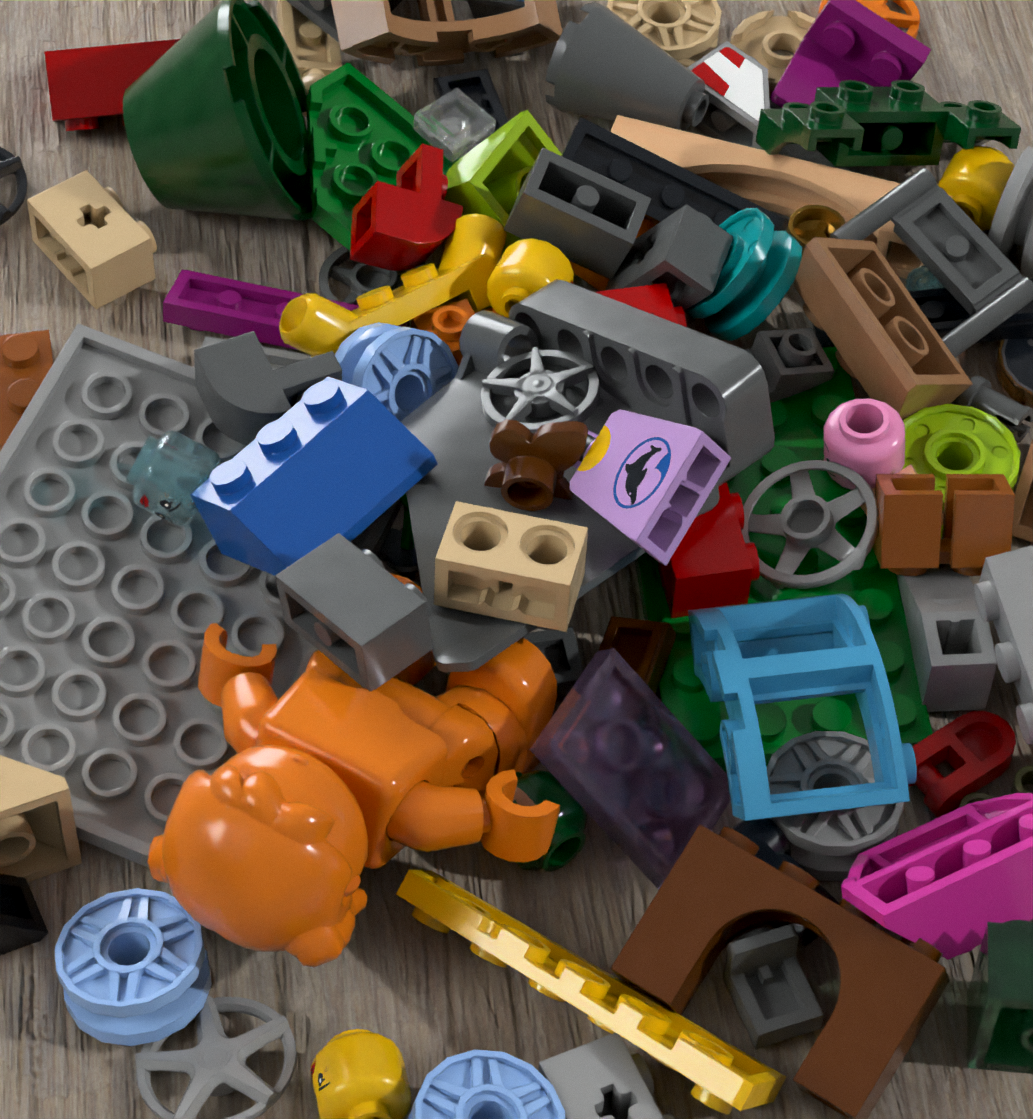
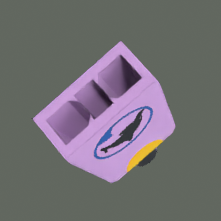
M620 409L611 413L599 435L588 430L584 452L573 465V467L577 468V471L570 480L569 490L657 562L666 566L731 460V457L709 436L695 427Z

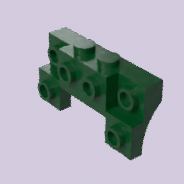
M845 80L839 83V87H817L814 102L810 105L789 102L783 105V109H761L755 142L769 155L778 154L788 144H799L807 151H815L816 149L835 167L939 165L943 143H956L962 149H973L974 146H981L984 143L995 140L1004 144L1009 149H1017L1021 127L1003 114L1002 108L992 102L973 100L969 101L967 105L951 101L938 103L925 92L923 85L907 80H895L891 82L890 87H872L861 81Z

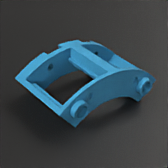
M841 593L688 610L695 676L703 683L710 702L724 701L729 719L722 720L720 723V740L728 777L732 815L734 817L748 821L910 802L908 785L915 784L916 758L912 745L901 742L889 682L878 646L870 628L868 612L864 605L858 606L850 596ZM855 693L867 735L875 782L770 795L755 705Z

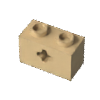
M87 170L27 199L34 243L96 310L155 279L153 253L156 252L157 245L151 230L143 221L139 220L136 222L124 210L116 192L108 186L103 188Z

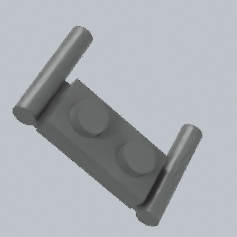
M921 168L830 234V238L864 240L891 220L895 224L894 232L964 309L972 315L941 338L954 358L1033 301V282L1019 273L1020 271L955 201L937 185L934 176L926 168Z

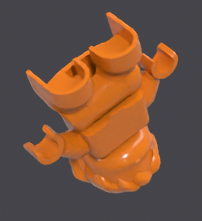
M390 573L404 585L411 583L422 592V588L409 578ZM212 623L206 629L198 688L204 698L212 704L222 707L225 739L238 754L229 758L212 775L204 770H197L188 776L168 816L164 834L154 837L149 846L147 860L152 878L159 882L168 883L178 903L195 921L205 928L215 931L224 939L240 947L262 952L286 950L296 957L303 966L317 967L335 960L341 955L342 950L351 939L355 928L356 915L366 907L368 896L363 889L359 888L361 882L360 875L363 868H380L405 846L411 849L432 852L475 844L481 841L483 847L495 857L509 862L522 863L537 860L548 852L555 832L560 805L548 800L535 806H521L513 803L518 782L515 772H521L522 774L531 772L542 761L557 698V680L550 662L538 647L524 637L476 670L450 672L446 691L435 697L413 686L436 665L432 650L376 690L369 691L317 649L312 653L305 672L278 699L272 688L277 644H262L259 655L253 657L242 656L226 650L228 635L226 630L220 625Z

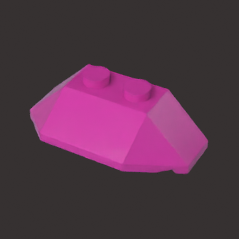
M1014 793L969 803L858 854L850 868L848 878L844 879L841 884L842 898L886 929L914 943L919 938L923 939L943 954L942 957L947 960L965 954L982 943L1027 924L1033 919V793Z

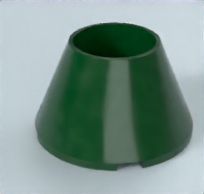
M222 0L126 89L123 96V118L128 142L136 165L150 192L161 205L168 209L305 221L312 218L308 132L302 114L306 112V99L308 95L300 72L280 30L258 0L248 3L243 0Z

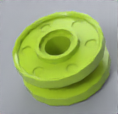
M943 404L923 408L903 420L905 424V464L902 469L911 464L917 474H934L935 490H941L943 493V511L946 474H1004L1014 492L1019 473L1021 452L1013 433L996 417L970 406ZM943 525L941 526V538L943 533Z

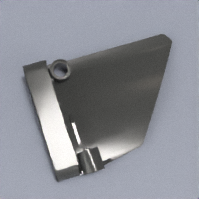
M558 279L511 306L509 318L492 311L482 310L467 320L459 339L463 358L455 377L400 421L434 454L438 463L406 492L422 592L432 611L429 623L434 648L432 652L438 670L442 672H469L476 670L538 627L434 605L435 557L456 501L588 527L585 575L577 599L645 553L643 549L575 494H573L572 500L553 497L551 505L538 511H526L507 503L501 495V488L484 485L489 468L501 461L494 458L490 452L489 442L494 427L488 423L483 414L480 400L483 379H486L501 363L517 355L531 352L533 347H538L539 350L566 351L578 355L591 363L598 376L600 399L594 412L583 422L587 425L589 431L599 435L611 413L620 409L695 427L703 431L731 457V460L697 514L699 516L712 510L718 504L720 498L719 486L762 458L774 447L775 436L768 384L764 370L752 354L737 346ZM543 366L544 370L556 373L569 369L561 366ZM530 368L517 372L509 378H520L524 374L529 373ZM585 380L565 389L567 400L575 407H578L588 393V382ZM494 394L492 406L502 416L507 417L516 404L515 397ZM557 412L544 418L526 416L521 422L540 423L551 421L564 415ZM572 466L564 471L563 476L569 483L577 468Z

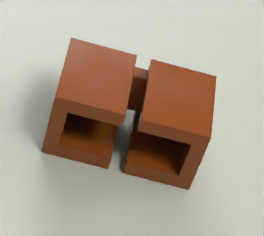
M876 474L875 497L878 506L879 531L872 548L880 568H888L890 572L898 575L917 576L926 573L927 568H939V564H950L952 570L958 574L981 576L987 557L1011 551L1015 494L1004 474H946L942 539L943 493L941 490H935L934 474Z

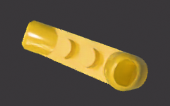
M477 213L463 215L456 220L455 230L447 237L438 268L435 267L434 263L410 270L400 276L403 282L402 286L391 290L390 285L382 286L358 296L356 301L359 307L352 311L316 293H306L292 299L282 312L279 322L281 339L284 343L311 357L333 351L335 355L340 344L354 331L363 326L377 322L399 326L436 306L440 307L463 299L469 301L474 312H479L491 305L487 297V282L502 256L507 232L499 221L487 215Z

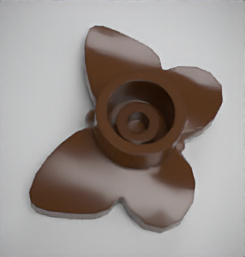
M505 419L496 424L491 433L489 446L494 458L501 462L489 468L484 485L501 488V495L507 503L526 511H538L551 505L553 497L572 500L574 493L569 490L570 483L563 475L564 471L572 467L584 452L588 436L587 425L578 421L552 422L540 426L535 433H532L517 420Z

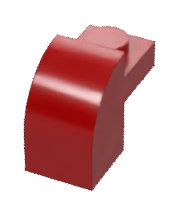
M422 143L397 171L396 186L377 180L352 209L350 260L386 270H409L426 261L455 230L456 220L462 217L463 206L444 200L448 189V178L443 174V149Z

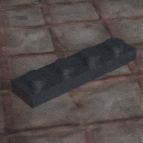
M582 117L577 121L561 155L650 197L651 201L644 219L656 225L687 204L697 212L708 216L717 226L722 224L731 215L745 208H758L773 222L774 231H786L789 220Z

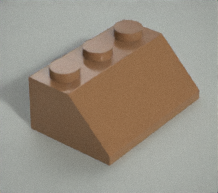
M814 237L806 244L793 286L805 302L803 310L808 319L817 328L826 332L837 348L835 356L838 363L850 376L859 380L869 395V399L887 403L904 420L923 408L950 404L973 384L873 241Z

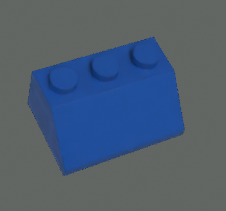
M327 377L323 381L309 387L304 392L302 399L278 420L265 425L258 432L256 438L236 456L217 466L211 472L210 478L190 495L221 554L275 576L338 533L350 542L353 541L438 463L434 454L368 389Z

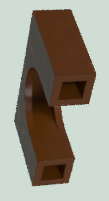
M699 824L610 969L626 984L682 1016L721 951L741 933L760 925L772 923L792 924L815 933L836 954L840 968V992L831 1017L794 1076L793 1081L801 1091L845 1118L868 1119L950 982L946 968L938 963L943 954L921 938L916 943L904 937L899 941L877 928L878 922L844 898H842L838 905L817 893L815 890L819 885V881L794 864L783 861L779 869H776L755 856L760 849L759 846L741 833L723 826L720 833L716 834Z

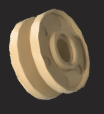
M608 0L607 8L686 68L717 47L722 12L717 0Z

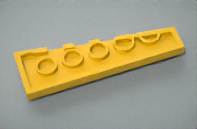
M408 870L396 895L415 906L412 912V916L415 919L442 933H449L450 929L471 941L469 949L482 959L503 968L509 965L528 977V984L538 992L559 1002H568L587 1014L588 1020L611 1034L617 1033L622 1038L647 1052L657 1062L687 1077L695 1083L691 1095L701 1103L718 1112L730 1114L733 1107L743 1111L774 1102L786 1079L785 1075L432 870Z

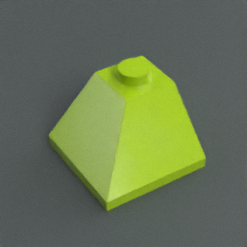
M525 110L453 164L445 174L448 178V189L444 200L462 205V216L474 213L487 215L499 221L505 227L520 189L542 147L560 156L562 154L531 113ZM507 232L502 254L509 245L522 238Z

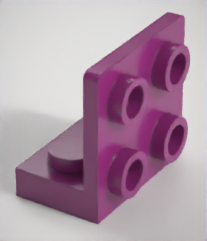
M828 0L808 28L770 95V99L782 108L785 103L789 102L810 105L814 102L817 87H839V83L845 80L861 81L872 87H890L891 82L895 80L911 81L925 63L931 49L856 0Z

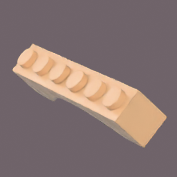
M617 115L610 131L769 211L788 217L795 210L803 206L817 204L828 206L838 211L845 219V222H848L901 184L781 154L769 155L765 150ZM891 220L864 239V241H873L898 277L929 284L932 273L894 232L895 224Z

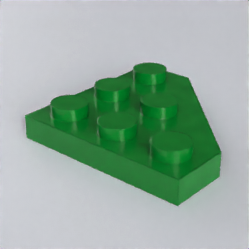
M350 63L344 64L310 85L306 99L312 220L350 251L352 209L377 180L396 186L397 171L422 143L443 149L444 175L463 156Z

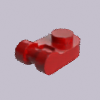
M971 711L959 716L912 746L916 758L917 778L915 784H909L908 787L916 785L925 795L924 804L937 818L956 810L964 796L978 791L1001 776L1009 768L1016 745L1013 729L1006 720L997 714L987 711ZM944 760L955 769L946 777L935 768L936 765Z

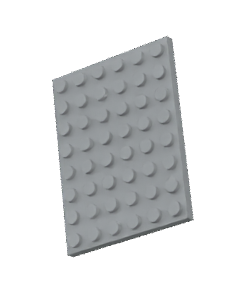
M78 323L0 451V755L65 777L70 790L78 839L149 868L147 862L149 846L154 837L164 834L168 816L188 776L197 770H204L212 775L229 758L238 754L225 739L222 707L216 706L204 698L198 688L204 633L209 625L217 623L226 630L228 635L226 650L238 655L253 657L259 655L262 644H277L272 688L278 699L305 672L309 659L317 648L285 623L274 575L221 554L190 495L210 478L211 472L217 466L231 460L246 447V445L238 443L222 433L211 420L195 386V368ZM184 435L185 440L177 448L174 441L175 436ZM195 442L205 445L206 449L198 446ZM191 451L201 454L202 457L199 462L197 458L191 456ZM206 456H209L208 464L201 467L206 462ZM144 494L149 501V506L143 508V505L140 503V499ZM399 499L351 543L361 551L368 549L377 556L402 507ZM160 501L173 502L170 509L175 508L180 502L181 504L176 510L169 512L168 510L170 509L161 506ZM154 512H157L165 516V519H162V517L155 515Z

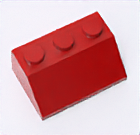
M180 39L44 51L52 121H65L66 132L99 129L100 117L121 116L122 126H125L123 96L126 89Z

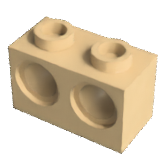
M456 501L435 557L434 605L567 632L585 575L588 527Z

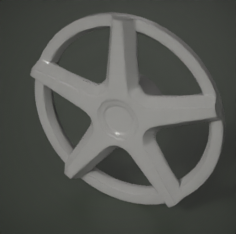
M802 461L773 472L756 486L743 506L744 529L741 531L745 543L750 542L749 532L781 535L786 538V545L775 569L766 565L759 558L760 576L779 589L784 587L795 589L820 587L839 580L853 570H860L864 566L865 558L871 551L879 531L877 499L870 485L854 470L830 461ZM808 470H823L839 474L851 481L856 487L847 494L826 502L821 497L815 495ZM790 476L792 500L784 506L781 514H752L753 508L762 494L777 481ZM866 502L867 524L863 537L855 548L836 531L835 525L840 519ZM811 548H819L840 561L839 564L822 572L808 575H793Z
M209 995L202 1010L192 1019H196L198 1043L194 1048L158 1051L163 1042L168 1038L166 1037L157 1042L144 1044L141 1052L136 1053V1079L140 1094L147 1107L160 1119H196L199 1110L209 1096H224L235 1090L250 1097L257 1104L242 1113L223 1119H255L272 1107L285 1092L293 1077L297 1061L295 1039L284 1015L281 1016L274 1009L255 1000L241 997L212 998ZM218 1013H244L259 1018L266 1023L237 1037L229 1038L225 1035ZM280 1038L284 1047V1065L279 1080L274 1088H272L248 1067L246 1059L268 1043ZM151 1071L182 1072L190 1076L189 1084L175 1113L163 1106L155 1096L151 1086Z

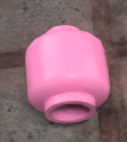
M854 399L842 403L830 413L824 424V461L835 462L854 470L873 489L875 488L876 474H896L902 470L905 464V424L899 413L885 402L875 399ZM827 471L831 479L840 486L850 490L855 489L856 486L845 477Z

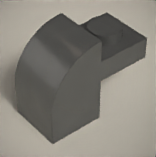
M254 331L194 350L195 386L211 420L226 436L246 446L256 438L258 432L265 425L278 420L299 402L309 387L323 381L327 377L342 381V369L333 351L273 370Z

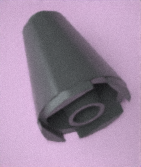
M596 2L587 3L580 9L589 13L582 22L577 24L569 21L554 48L547 69L546 81L555 85L554 96L545 94L546 102L550 106L562 112L615 121L617 115L682 131H685L690 125L695 127L701 122L709 104V95L704 93V81L609 8Z

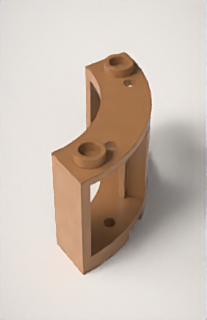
M331 0L340 50L360 59L383 64H391L395 60V55L416 56L418 66L464 63L463 53L474 51H494L495 58L556 42L563 32L556 0H524L525 7L498 15L455 21L451 0H417L421 20H413L391 14L388 0Z

